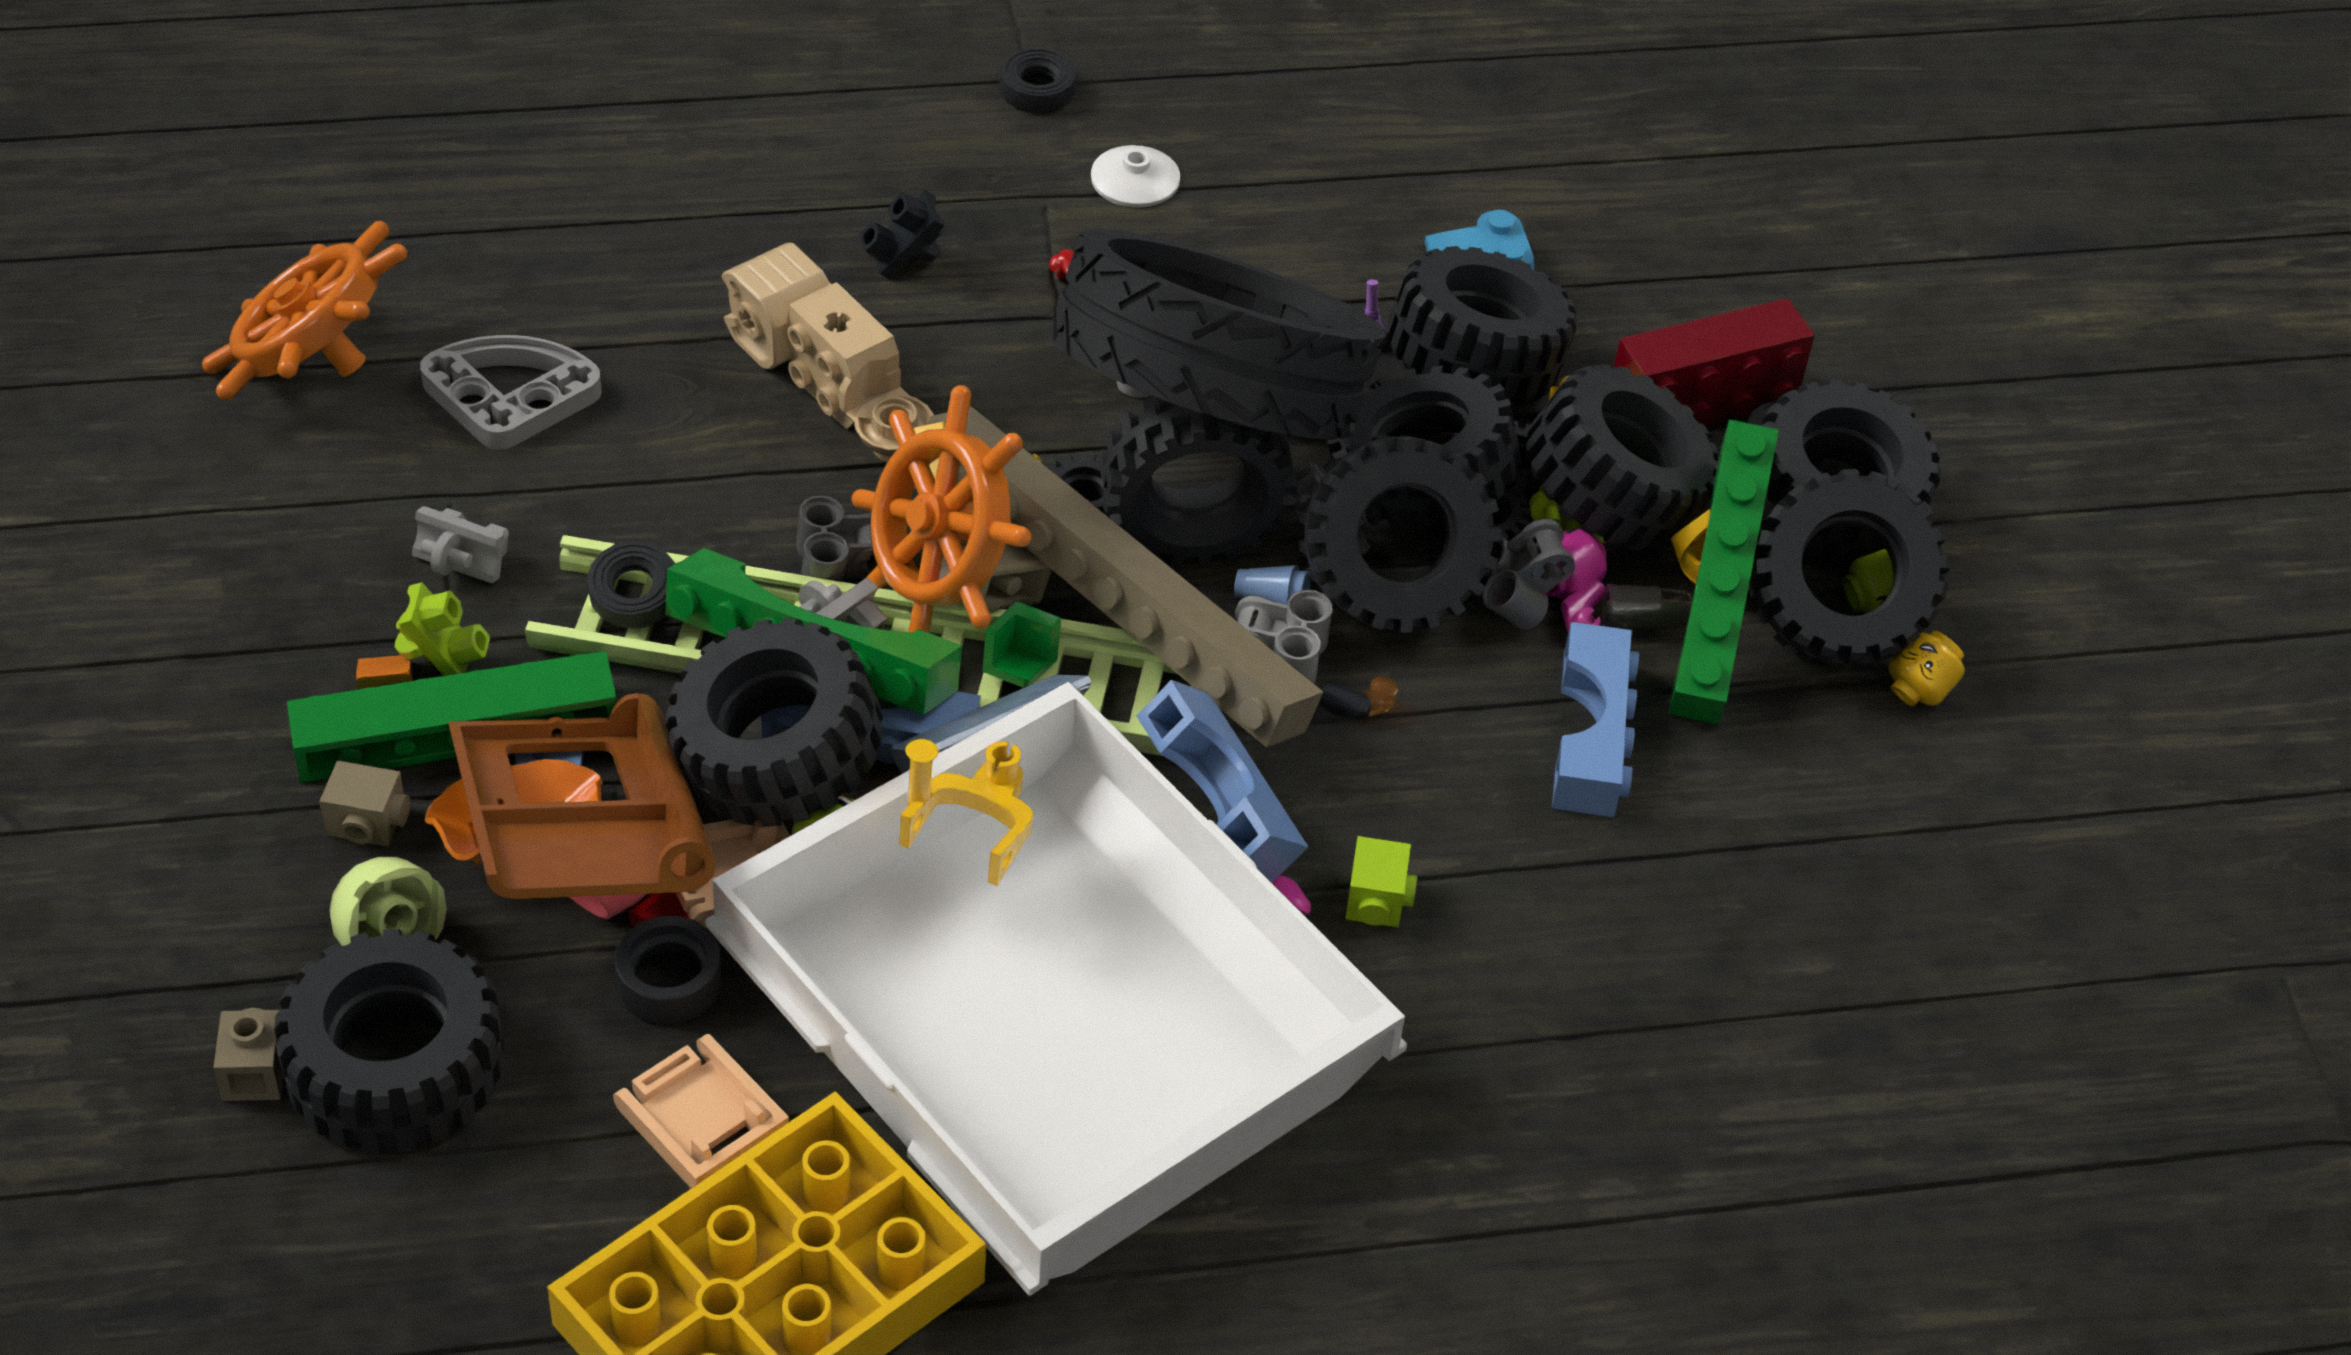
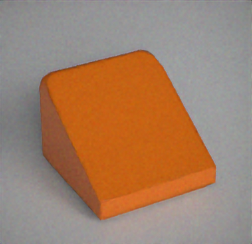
M401 655L358 659L356 671L358 690L367 687L413 681L412 659H405Z

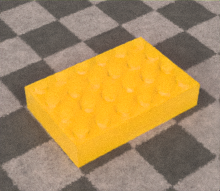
M835 1091L547 1286L552 1324L579 1355H886L985 1282L986 1243Z

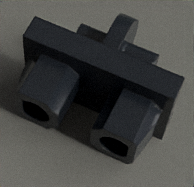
M924 190L915 198L901 192L891 202L888 209L891 221L893 222L887 228L876 222H871L860 232L863 249L875 258L880 275L890 280L907 262L913 263L918 257L928 262H933L940 255V247L935 240L943 233L942 228L945 225L935 209V203L937 202L935 195Z

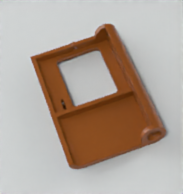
M634 693L622 697L611 708L610 715L607 718L563 719L561 717H551L549 719L448 722L487 883L497 895L510 899L688 892L701 888L713 877L716 868L713 850L682 766L668 739L670 733L666 727L662 711L655 699L650 696ZM556 728L560 729L557 733L552 732ZM609 752L613 756L627 800L521 804L507 755L512 753Z

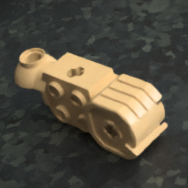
M785 243L722 273L721 277L729 289L728 295L732 313L723 318L735 342L764 369L770 370L791 361L788 369L794 383L799 388H805L818 401L823 412L829 416L832 415L844 428L849 429L855 426V430L863 443L872 449L878 458L888 462L899 448L889 423V416L894 410L900 409L905 411L913 428L928 425L930 417L934 416L928 405L916 397L908 395L901 388L899 351L894 336L837 282L831 284L823 270L795 244Z

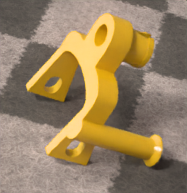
M916 739L908 743L905 748L906 755L910 758L907 808L901 813L899 845L910 848L937 805L956 804L983 812L997 819L1010 829L990 852L988 883L998 886L1032 832L1034 813L1026 803L1018 799L1023 785V769L1019 765L1021 760L1019 748L1013 744L1009 755L1007 753L1009 742L998 741L992 743L985 752L986 762L979 768L973 778L959 774L942 773L935 776L931 781L932 763L939 753L937 745L927 739Z

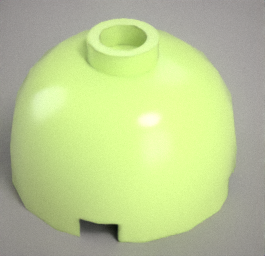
M377 857L354 866L341 878L333 892L329 911L333 934L343 947L351 943L350 938L352 936L366 932L368 938L382 936L383 930L400 929L402 935L413 936L415 931L434 935L435 940H437L443 929L447 906L443 888L438 881L431 877L429 872L398 857Z

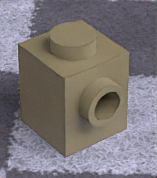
M343 761L336 762L319 801L326 836L343 838L358 844L371 843L388 847L397 826L403 827L405 825L410 810V797L403 792L400 771Z
M248 1008L242 1011H221L213 1068L222 1101L281 1099L283 1074L276 1048L277 1040L274 1031L275 1015L280 1010Z

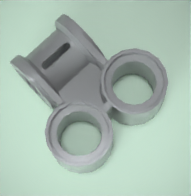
M1315 590L1296 592L1291 595L1287 605L1273 602L1260 596H1248L1241 599L1235 610L1237 622L1315 684L1319 654L1324 652L1328 645L1332 616V603L1330 599L1323 593ZM1254 611H1258L1256 621H1253Z

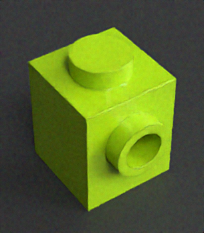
M1361 836L1357 837L1346 920L1360 921L1374 926L1399 927L1402 906L1413 908L1417 875L1407 874L1411 844Z

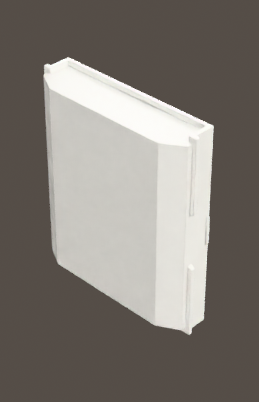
M1069 682L944 750L933 760L931 781L935 776L942 773L959 774L973 778L979 768L986 762L985 752L992 743L998 741L1009 742L1007 750L1009 755L1013 744L1019 748L1021 752L1019 765L1023 769V785L1018 799L1026 803L1034 813L1032 832L998 886L988 883L990 852L1010 829L997 819L983 812L956 804L937 805L910 848L899 845L901 813L907 808L910 771L908 770L713 879L715 914L705 919L706 927L816 1053L824 1052L906 1145L908 1148L907 1157L960 1218L986 1243L987 1249L1029 1296L1048 1285L1049 1279L1075 1272L1338 1100L1382 1056L1391 1061L1406 1051L1407 1043L1401 1038L1405 1016L1257 869L1255 862L1212 820H1207Z

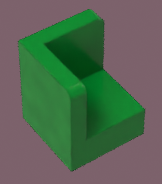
M1016 601L986 630L982 672L1023 688L1032 685L1058 660L1061 618Z

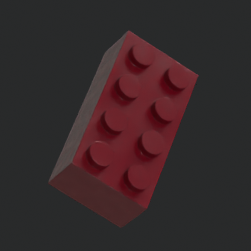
M1786 298L1620 338L1614 368L1621 366L1631 369L1634 375L1639 376L1643 374L1653 379V384L1661 389L1666 387L1675 394L1674 398L1680 404H1686L1695 413L1694 418L1699 424L1709 426L1749 416L1760 405L1778 401V398L1788 391H1798L1799 386H1802L1815 334L1790 300Z

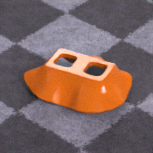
M553 759L536 760L511 766L521 804L602 801L601 786L603 780L596 772L587 767ZM460 779L449 786L432 802L427 809L424 821L435 826L445 848L452 857L460 861H472L476 866H481L483 863L463 781Z

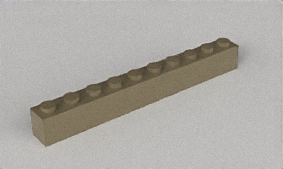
M972 406L969 407L965 433L980 438L992 449L1006 434ZM947 412L931 416L928 425L946 422ZM1021 448L1003 467L1010 496L1011 524L1024 526L1031 532L1032 538L1030 543L1025 546L1026 549L1196 689L1208 692L1219 709L1266 748L1306 732L1322 697L1323 691L1025 449ZM961 462L959 463L956 485L967 475Z

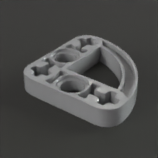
M493 335L462 340L430 352L423 357L420 363L422 385L425 391L483 445L495 450L516 446L593 404L602 394L600 370L595 363L569 347L535 337ZM491 366H523L544 370L547 373L503 395L476 369ZM451 374L453 383L450 382V377H448ZM467 395L483 397V400L475 404H464L459 401ZM535 400H548L552 403L544 409H534L527 406ZM491 415H492V420H493V422L495 423V424H493V425H491V419H490V416H491Z

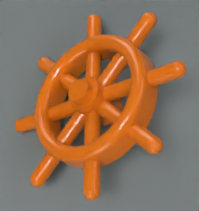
M374 222L353 244L339 243L327 247L323 244H315L310 249L308 256L283 271L254 298L246 299L242 303V313L233 326L229 343L209 354L202 361L203 370L209 374H216L239 361L217 385L216 394L220 399H232L253 377H267L279 373L285 379L293 378L297 374L299 364L319 350L334 365L342 377L354 373L362 366L366 356L356 348L343 333V330L352 321H363L369 316L370 309L367 303L378 286L380 275L402 263L407 258V249L401 244H393L369 258V255L389 235L390 229L385 222Z
M958 385L951 391L945 429L927 430L916 434L908 414L900 409L894 410L889 416V423L899 448L887 462L875 492L858 489L851 497L852 504L856 508L871 511V540L878 565L867 577L878 588L883 589L889 584L899 595L914 602L908 631L911 633L917 629L929 633L934 605L951 606L961 602L964 603L974 627L983 629L989 626L991 614L982 595L981 588L994 573L1006 544L1025 547L1032 538L1028 528L1011 524L1009 489L1003 467L1021 450L1023 440L1018 434L1009 433L991 449L980 438L965 433L971 391L964 385ZM939 458L935 480L929 465ZM961 462L967 475L956 485L959 463ZM916 487L919 495H917L914 500H910L913 490ZM907 524H908V526H909L910 529H911V532H910L908 535H907ZM968 541L966 548L964 550L961 543H965ZM923 549L920 569H918L913 558ZM944 555L950 572L939 580Z

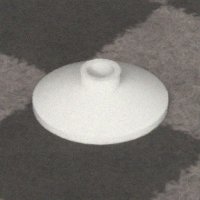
M1128 145L1116 147L1101 154L1092 165L1091 182L1094 189L1103 198L1114 204L1131 208H1145L1159 205L1176 193L1180 184V171L1176 163L1163 152L1150 147Z

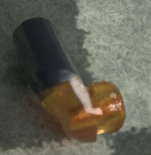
M1378 676L1371 681L1370 690L1356 692L1335 682L1328 681L1322 690L1323 694L1319 703L1352 718L1364 719L1389 712L1397 702L1394 696L1397 694L1398 686L1392 679Z

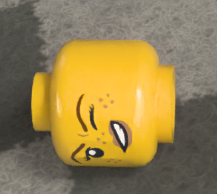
M1932 631L1930 634L1922 632L1919 633V638L1891 658L1888 664V671L1895 681L1891 685V689L1902 701L1910 706H1915L1918 701L1928 706H1936L1945 699L1962 679L1965 673V668L1961 661L1964 654L1957 644L1941 632Z

